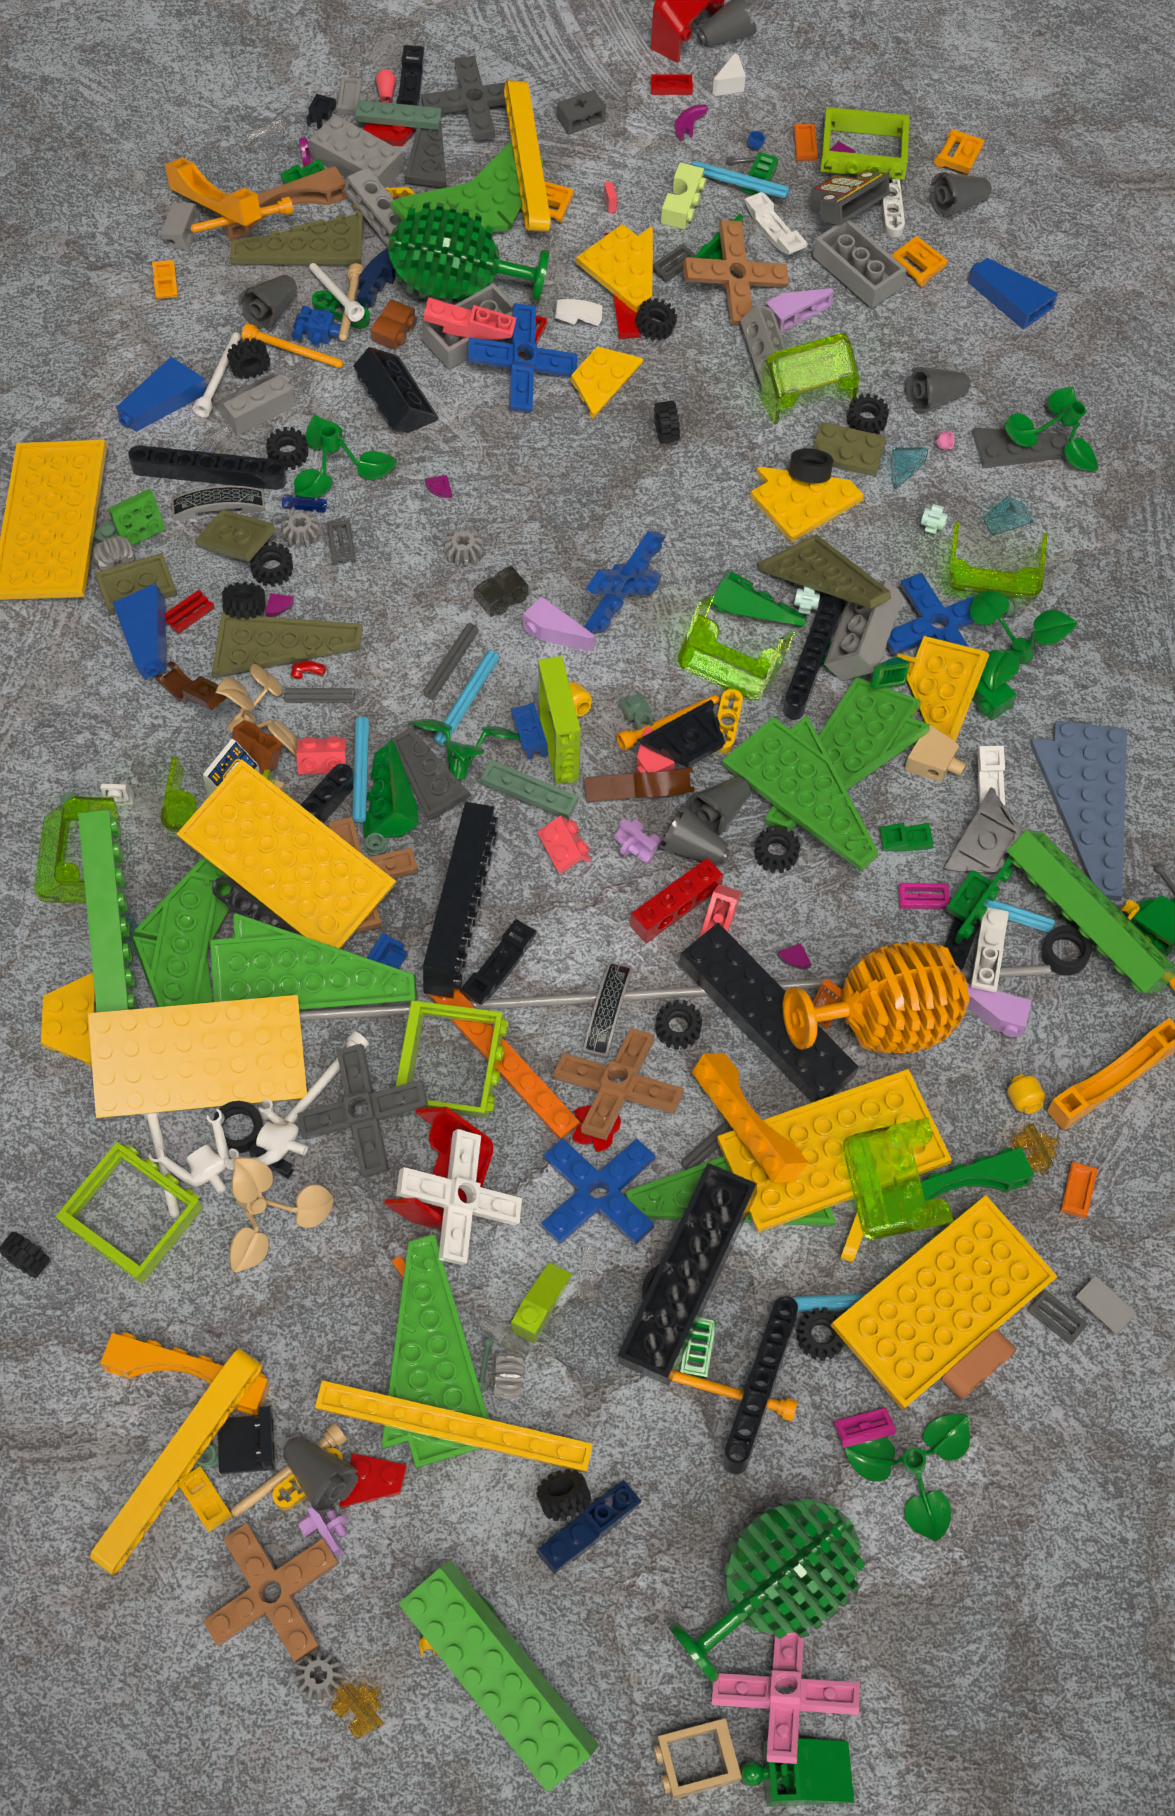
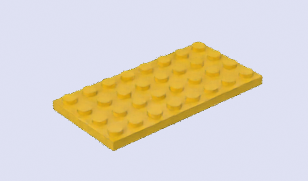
M105 440L16 443L0 536V600L85 597L107 452Z
M242 759L177 833V836L304 937L342 949L396 885V881Z
M298 995L88 1013L96 1119L214 1108L238 1100L249 1102L250 1104L263 1103L264 1099H269L272 1102L302 1099L307 1094Z
M909 1069L764 1119L763 1121L773 1130L794 1143L808 1161L807 1166L796 1182L773 1183L734 1130L717 1136V1142L730 1172L757 1183V1195L748 1212L757 1233L951 1164L952 1161Z
M985 1195L832 1322L830 1326L901 1410H904L1058 1276L988 1196Z

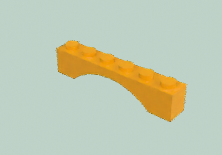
M183 157L165 164L169 189L243 226L252 225L254 221L262 218L257 193L245 187L230 194L223 192L205 178L195 163Z
M1170 1018L1165 1020L1109 1066L1092 1077L1071 1086L1055 1097L1047 1112L1063 1131L1175 1053V1023Z
M726 1053L703 1054L691 1072L771 1181L773 1183L796 1182L807 1166L808 1161L794 1143L773 1130L751 1108L740 1088L739 1070Z
M121 1332L120 1335L111 1334L100 1362L105 1372L128 1379L156 1371H177L203 1379L210 1385L224 1367V1365L213 1363L214 1360L207 1356L198 1355V1358L192 1357L183 1349L175 1347L172 1350L165 1349L156 1341L147 1340L145 1343L136 1340L137 1338L134 1335L126 1332ZM259 1373L235 1407V1411L252 1416L259 1415V1407H263L270 1389L268 1379L265 1378L264 1374Z

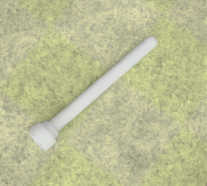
M311 263L309 266L310 271L345 307V315L354 322L362 319L365 312L364 308L358 302L350 301L316 263Z
M238 332L232 334L203 397L198 398L192 407L193 412L200 417H208L212 410V397L229 364L227 358L228 349H232L231 345L233 344L238 345L237 341L241 338Z
M353 1031L347 1038L348 1042L345 1044L346 1047L361 1043L365 1049L369 1042L360 1033ZM338 1057L284 1120L295 1123L298 1119L297 1113L304 1112L340 1071Z
M160 1113L141 1114L148 1120L156 1158L159 1159L161 1152L158 1147L166 1152L158 1120ZM162 1164L158 1165L161 1174L164 1176L167 1173L171 1174ZM164 1190L170 1216L172 1218L179 1217L178 1200Z

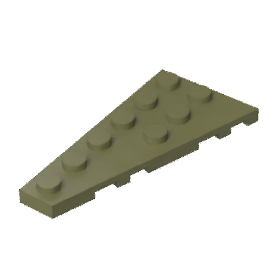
M358 210L354 215L345 217L342 214L336 216L337 219L330 221L321 219L292 226L289 231L285 232L276 230L272 231L271 235L264 237L255 235L231 241V264H361L363 214Z
M817 534L758 563L759 571L868 608L879 606L891 599L890 590Z
M222 613L212 667V678L250 671V667L253 664L266 668L360 649L363 625L256 616V618L250 616L246 620L245 617H241L240 620L236 619V616L231 618L229 615Z

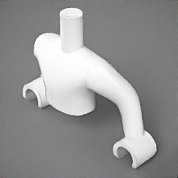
M264 1099L263 1106L266 1109L259 1107L258 1111L263 1120H270L271 1122H267L260 1130L256 1145L264 1148L267 1152L259 1157H252V1159L259 1160L268 1166L281 1160L289 1150L304 1156L307 1153L308 1146L295 1141L299 1132L297 1125L284 1120L276 1114L272 1101ZM232 1148L229 1150V1156L232 1159L226 1157L223 1159L226 1168L234 1170V1158L251 1157L239 1156V1152Z
M216 1109L219 1113L217 1120L212 1121L208 1114L206 1118L212 1124L219 1154L209 1144L190 1154L185 1160L190 1167L191 1173L169 1159L166 1152L158 1147L161 1152L159 1159H154L150 1153L148 1157L155 1164H162L176 1177L193 1187H199L210 1181L216 1192L221 1194L227 1187L219 1177V1174L226 1169L223 1158L230 1159L221 1125L224 1122V1114L219 1109Z

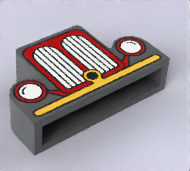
M865 171L859 173L857 178L833 175L811 188L813 211L821 212V220L823 222L841 225L890 194L889 173Z

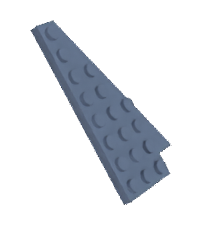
M1056 720L1053 740L1032 738L1030 746L1085 875L1110 900L1121 901L1123 890L1127 729Z

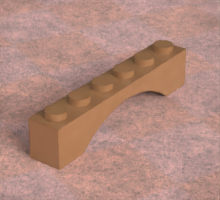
M336 166L259 193L260 208L277 204V201H280V198L289 196L292 205L321 204L329 206L347 199V194L344 191L346 183ZM266 216L254 221L249 226L234 223L222 226V229L229 241H233L249 235L254 227Z

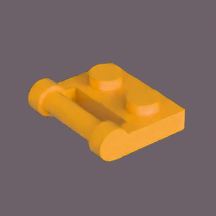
M954 129L950 130L943 149L934 159V164L940 168L946 166L969 175L984 146L985 140ZM959 142L960 144L954 156H948L953 145Z
M545 181L548 205L559 208L558 210L549 208L550 218L555 219L556 222L563 223L565 214L574 197V189Z
M918 236L892 254V257L907 269L906 272L921 287L926 285L929 279L944 269L948 263L945 257ZM906 256L924 272L921 273L903 258Z

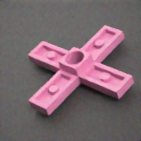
M787 1633V1636L781 1639L775 1636L772 1677L719 1673V1679L713 1683L712 1705L770 1709L767 1762L797 1764L800 1711L859 1715L860 1682L802 1679L804 1638H800L796 1633ZM782 1687H790L795 1691L790 1694H782L777 1690Z

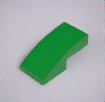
M318 159L302 169L297 164L280 175L286 184L325 170V167L321 160Z
M904 823L880 827L884 851H918L934 848L930 823L905 827Z

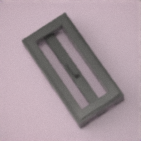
M681 244L653 264V273L657 272V276L659 278L663 277L662 281L666 283L684 271V259L686 257H694L695 254L684 244ZM671 261L669 265L661 269L663 266H665L667 263Z
M350 520L327 523L333 565H337L339 561H342V564L347 563V560H351V563L356 562ZM346 526L350 554H345L341 528ZM337 527L341 555H336L332 528Z
M1046 1289L1028 1309L1031 1315L1070 1346L1088 1325L1086 1321ZM1045 1299L1048 1303H1050L1053 1307H1055L1058 1311H1060L1063 1315H1065L1068 1319L1075 1323L1078 1326V1328L1076 1329L1075 1327H1073L1070 1323L1063 1319V1317L1060 1314L1053 1311L1042 1301Z

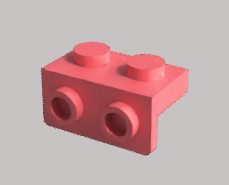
M332 736L327 739H315L313 737L298 739L296 751L298 774H328L334 766L346 764V738Z
M562 816L557 817L537 832L557 871L560 873H564L581 860L585 862L591 860L588 854L590 849L587 843L577 833L579 832L577 824L572 819L568 820Z

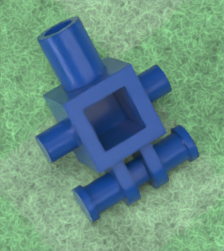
M302 306L301 313L297 314L296 321L293 324L294 331H292L291 337L295 340H301L302 333L307 334V339L312 344L318 345L323 343L329 345L332 336L339 338L341 324L335 323L334 313H331L328 309L320 311L311 309L309 306Z

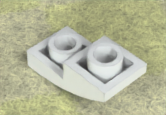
M560 299L555 304V318L573 325L580 319L586 323L599 326L602 320V305L584 300Z
M101 784L103 798L108 800L109 804L116 806L134 805V793L130 785Z

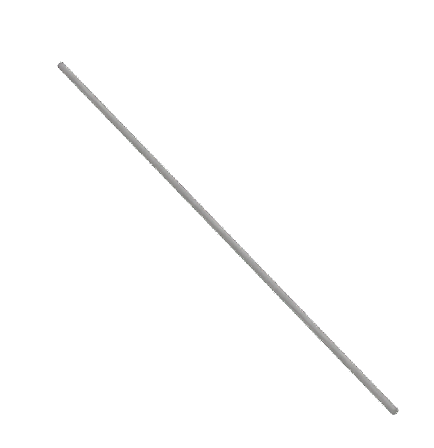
M1050 965L1001 967L999 978L1050 975L1051 968ZM973 969L960 970V972L963 971L966 980L972 979ZM846 977L776 982L785 991L792 987H800L804 990L819 989L822 982L826 979H829L841 988L844 987L843 984ZM700 986L626 991L623 1001L709 995ZM598 992L488 999L482 1005L473 1000L469 1001L476 1009L482 1010L595 1003ZM411 1004L299 1011L300 1021L409 1014Z

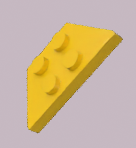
M597 346L575 370L570 380L574 388L578 390L582 402L587 404L590 410L589 415L592 419L599 414L638 370L644 359Z
M93 973L43 996L41 1028L42 1047L52 1051H59L68 1058H76L83 1061L89 1067L92 1066L88 1013H96Z

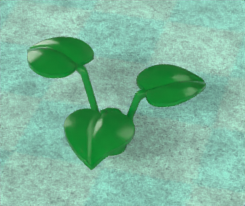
M1073 386L1058 389L1048 397L1047 406L1049 410L1058 416L1038 429H1034V424L1030 418L1019 413L1011 415L1004 423L1008 436L1016 444L1023 447L1036 445L1038 442L1036 434L1058 420L1064 426H1073L1069 436L1070 443L1064 446V455L1067 461L1073 467L1080 470L1097 471L1099 469L1095 454L1090 445L1082 438L1074 440L1076 430L1080 426L1078 421L1086 414V408L1081 402L1076 400Z
M314 415L307 427L305 436L307 445L315 450L322 449V470L319 472L316 469H307L300 472L294 480V493L302 498H315L329 491L333 480L331 476L325 475L327 452L335 453L339 450L340 446H342L354 464L359 466L357 469L358 474L367 480H376L385 476L395 467L397 460L388 454L377 451L365 452L360 456V461L357 460L346 446L344 439H341V427L334 422Z
M993 590L977 594L973 598L970 607L972 620L978 625L986 626L998 619L1012 640V651L1008 649L1004 652L992 650L988 653L989 657L982 672V678L987 687L994 692L999 686L1017 674L1020 663L1026 664L1030 662L1034 657L1032 648L1035 647V639L1039 645L1054 644L1070 634L1078 625L1077 622L1061 611H1044L1034 620L1035 631L1031 633L1029 642L1025 638H1015L1001 615L1010 608L1009 601L1004 594Z
M419 719L408 723V726L416 725L426 730L440 731L445 734L446 741L443 744L447 747V761H450L448 769L457 779H466L468 766L472 765L475 755L484 754V750L480 746L485 737L516 738L521 742L519 734L498 726H483L481 729L483 733L474 746L451 741L449 730H452V726L442 721Z
M950 1414L933 1420L928 1424L923 1434L925 1444L933 1449L921 1451L918 1448H911L905 1452L903 1457H899L897 1460H893L895 1448L886 1437L846 1447V1456L853 1469L861 1477L869 1481H884L891 1474V1466L904 1464V1468L909 1474L916 1475L921 1496L912 1497L906 1504L905 1519L907 1524L916 1533L932 1541H939L945 1535L951 1521V1505L947 1497L940 1491H932L926 1495L921 1473L926 1468L925 1456L934 1455L937 1452L941 1459L954 1461L966 1454L970 1445L968 1415Z

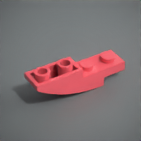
M428 297L423 320L444 326V333L477 339L512 338L516 317L473 305L472 310Z

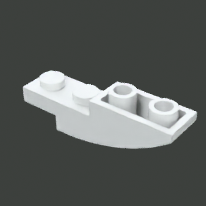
M988 908L981 920L971 988L995 993L997 991L1009 915L1008 911Z

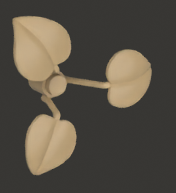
M253 664L250 667V672L254 679L264 688L254 702L248 696L247 690L232 677L224 678L217 687L216 693L230 698L241 707L238 714L227 724L231 733L233 727L243 720L255 724L256 717L251 711L268 690L275 696H279L282 693L280 682L257 664ZM267 720L256 725L259 728L267 726L270 732L291 751L295 759L297 758V737L285 724L278 720L275 722Z
M234 1158L232 1193L237 1205L246 1210L245 1216L249 1218L253 1229L242 1227L234 1235L229 1255L231 1271L240 1272L252 1268L262 1262L267 1255L269 1248L268 1237L264 1233L258 1232L259 1226L253 1215L262 1213L266 1205L290 1212H297L295 1218L297 1225L303 1228H312L322 1223L329 1215L333 1206V1196L323 1186L311 1184L305 1186L296 1197L297 1207L264 1198L261 1192L268 1190L272 1185L273 1175L271 1169L256 1159Z

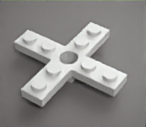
M459 1129L453 1131L448 1178L403 1167L399 1170L396 1196L417 1198L421 1202L444 1208L438 1260L464 1265L468 1259L472 1215L515 1226L520 1223L522 1198L480 1187L481 1183L476 1182L481 1135ZM458 1188L465 1192L467 1196L466 1203L460 1200Z

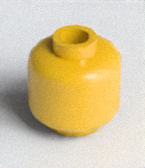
M570 682L569 685L577 717L583 716L591 708L592 696L582 684Z
M1020 1074L1011 1080V1084L1007 1089V1094L1017 1111L1032 1114L1043 1107L1046 1094L1035 1076Z

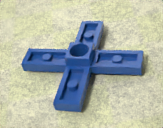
M514 303L512 317H516L511 344L469 338L467 343V362L510 368L509 410L530 413L533 409L534 372L571 377L577 369V354L537 348V343H535L536 306ZM517 352H525L530 360H522Z
M647 531L626 564H615L612 569H598L586 589L591 594H605V596L584 626L590 632L605 631L610 626L611 618L615 612L622 608L623 600L627 595H650L658 588V582L662 575L656 570L647 569L653 555H656L662 548V542L666 538L658 531Z
M922 572L901 580L900 586L920 618L892 629L887 641V648L892 656L920 645L924 636L969 647L958 629L974 623L970 615V607L976 595L944 607ZM939 623L945 628H936L932 624Z
M563 1138L544 1154V1159L577 1190L541 1223L542 1228L557 1243H563L596 1212L598 1214L602 1213L635 1245L655 1228L654 1223L620 1192L655 1160V1154L637 1138L600 1171L596 1170ZM597 1188L608 1191V1194L603 1198H594L590 1195Z

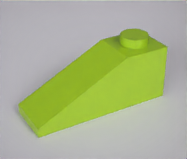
M548 1262L512 1319L511 1332L535 1344L573 1274Z

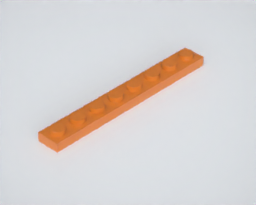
M458 989L455 990L453 999L426 994L436 1004L475 1008ZM449 1019L488 1062L494 1032L493 1026L485 1023ZM502 1038L501 1045L504 1046V1057L502 1061H498L497 1071H500V1076L559 1140L564 1139L580 1125V1121L505 1039Z

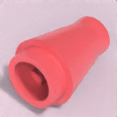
M381 70L376 76L380 101L390 103L392 102L396 77L390 70Z

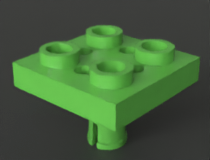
M150 489L108 508L117 535L128 538L132 546L166 529L154 494Z

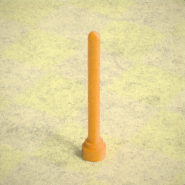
M289 196L280 198L277 204L260 208L262 217L275 213L284 214L285 216L294 214ZM224 216L192 224L190 229L193 233L237 222Z
M246 323L243 328L242 340L244 341L246 338H249V341L252 338H256V341L261 340L264 343L337 368L343 366L341 359L262 333L256 325Z
M712 695L653 722V726L648 724L642 727L641 730H623L616 734L617 743L623 751L634 747L637 740L643 737L645 728L650 727L654 731L709 700H712L714 705L718 704L720 698L718 695Z
M679 1371L675 1372L672 1379L673 1382L739 1401L742 1400L744 1390ZM787 1397V1400L781 1398V1401L770 1398L767 1409L776 1411L777 1415L782 1416V1419L792 1422L798 1400Z

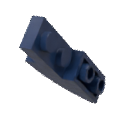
M388 247L372 259L358 277L360 291L357 295V301L367 309L375 304L377 294L380 290L384 289L385 284L393 285L395 281L396 270L392 262L390 264Z
M624 1480L586 1508L577 1519L540 1546L536 1553L553 1574L557 1573L568 1563L578 1559L615 1528L642 1502L641 1499Z

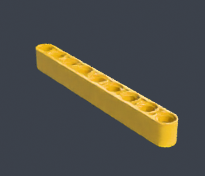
M506 80L504 97L526 231L548 232L550 229V211L529 84L527 81Z
M241 1348L232 1354L90 1554V1559L111 1575H115L122 1568L255 1381L263 1367L261 1362Z

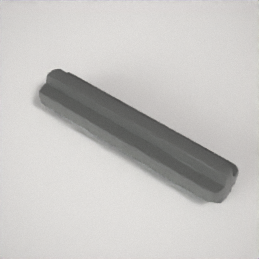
M353 688L284 689L285 702H354L355 700Z
M727 1120L682 1159L681 1165L685 1170L700 1165L719 1148L717 1136L734 1130Z

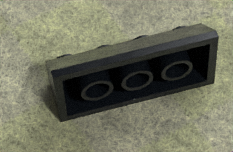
M368 347L353 365L358 373V378L365 384L368 394L374 398L378 404L379 411L385 415L388 425L393 430L410 433L439 419L398 355Z

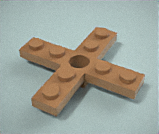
M722 220L719 223L723 260L686 257L683 261L685 282L722 284V287L726 288L730 324L741 325L740 320L752 309L750 286L786 288L789 285L787 264L747 261L742 221ZM730 271L737 273L739 279L733 277Z
M352 817L328 822L329 828L362 854ZM412 847L368 857L371 862L393 879L418 873ZM377 907L358 928L357 933L382 927Z
M630 1028L615 1060L610 1061L608 1066L563 1053L554 1070V1078L598 1091L581 1126L582 1133L606 1140L626 1100L675 1114L684 1095V1089L638 1075L654 1044L655 1038L653 1034ZM615 1078L625 1079L622 1082H612Z
M245 1523L226 1536L223 1540L251 1588L203 1620L216 1645H223L254 1622L267 1615L294 1662L297 1663L306 1655L319 1648L321 1645L294 1601V1595L340 1564L326 1539L322 1538L276 1570L249 1523ZM277 1582L281 1587V1595L277 1601L268 1603L265 1598V1590L271 1583Z

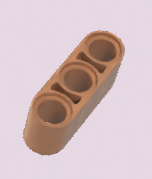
M997 1329L944 1375L942 1381L962 1400L1016 1352L1017 1348Z

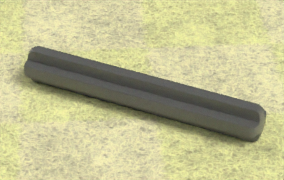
M472 623L466 624L424 688L425 697L434 699L477 635L478 627Z

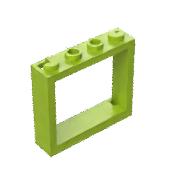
M826 107L820 172L858 175L865 171L889 173L890 179L905 180L908 163L910 115ZM831 130L901 137L900 158L829 151Z
M563 657L538 660V715L547 741L555 785L562 783L571 784L574 781H579L581 729Z
M411 1000L396 1086L413 1081L424 1016L493 1024L495 1026L481 1106L475 1107L427 1100L429 1107H426H448L458 1115L489 1119V1113L494 1111L496 1097L493 1096L494 1086H498L500 1080V1071H497L498 1061H502L504 1057V1046L501 1045L502 1038L507 1036L509 1022L506 1021L503 1012Z
M116 1142L55 1218L61 1225L143 1284L203 1207L198 1201L200 1197L190 1188H187L186 1191L178 1186L180 1182L171 1174L167 1173L164 1176L157 1171L159 1167L148 1158L143 1161L137 1156L139 1152L135 1148L130 1147L128 1144L124 1147ZM123 1160L187 1206L140 1266L75 1219Z

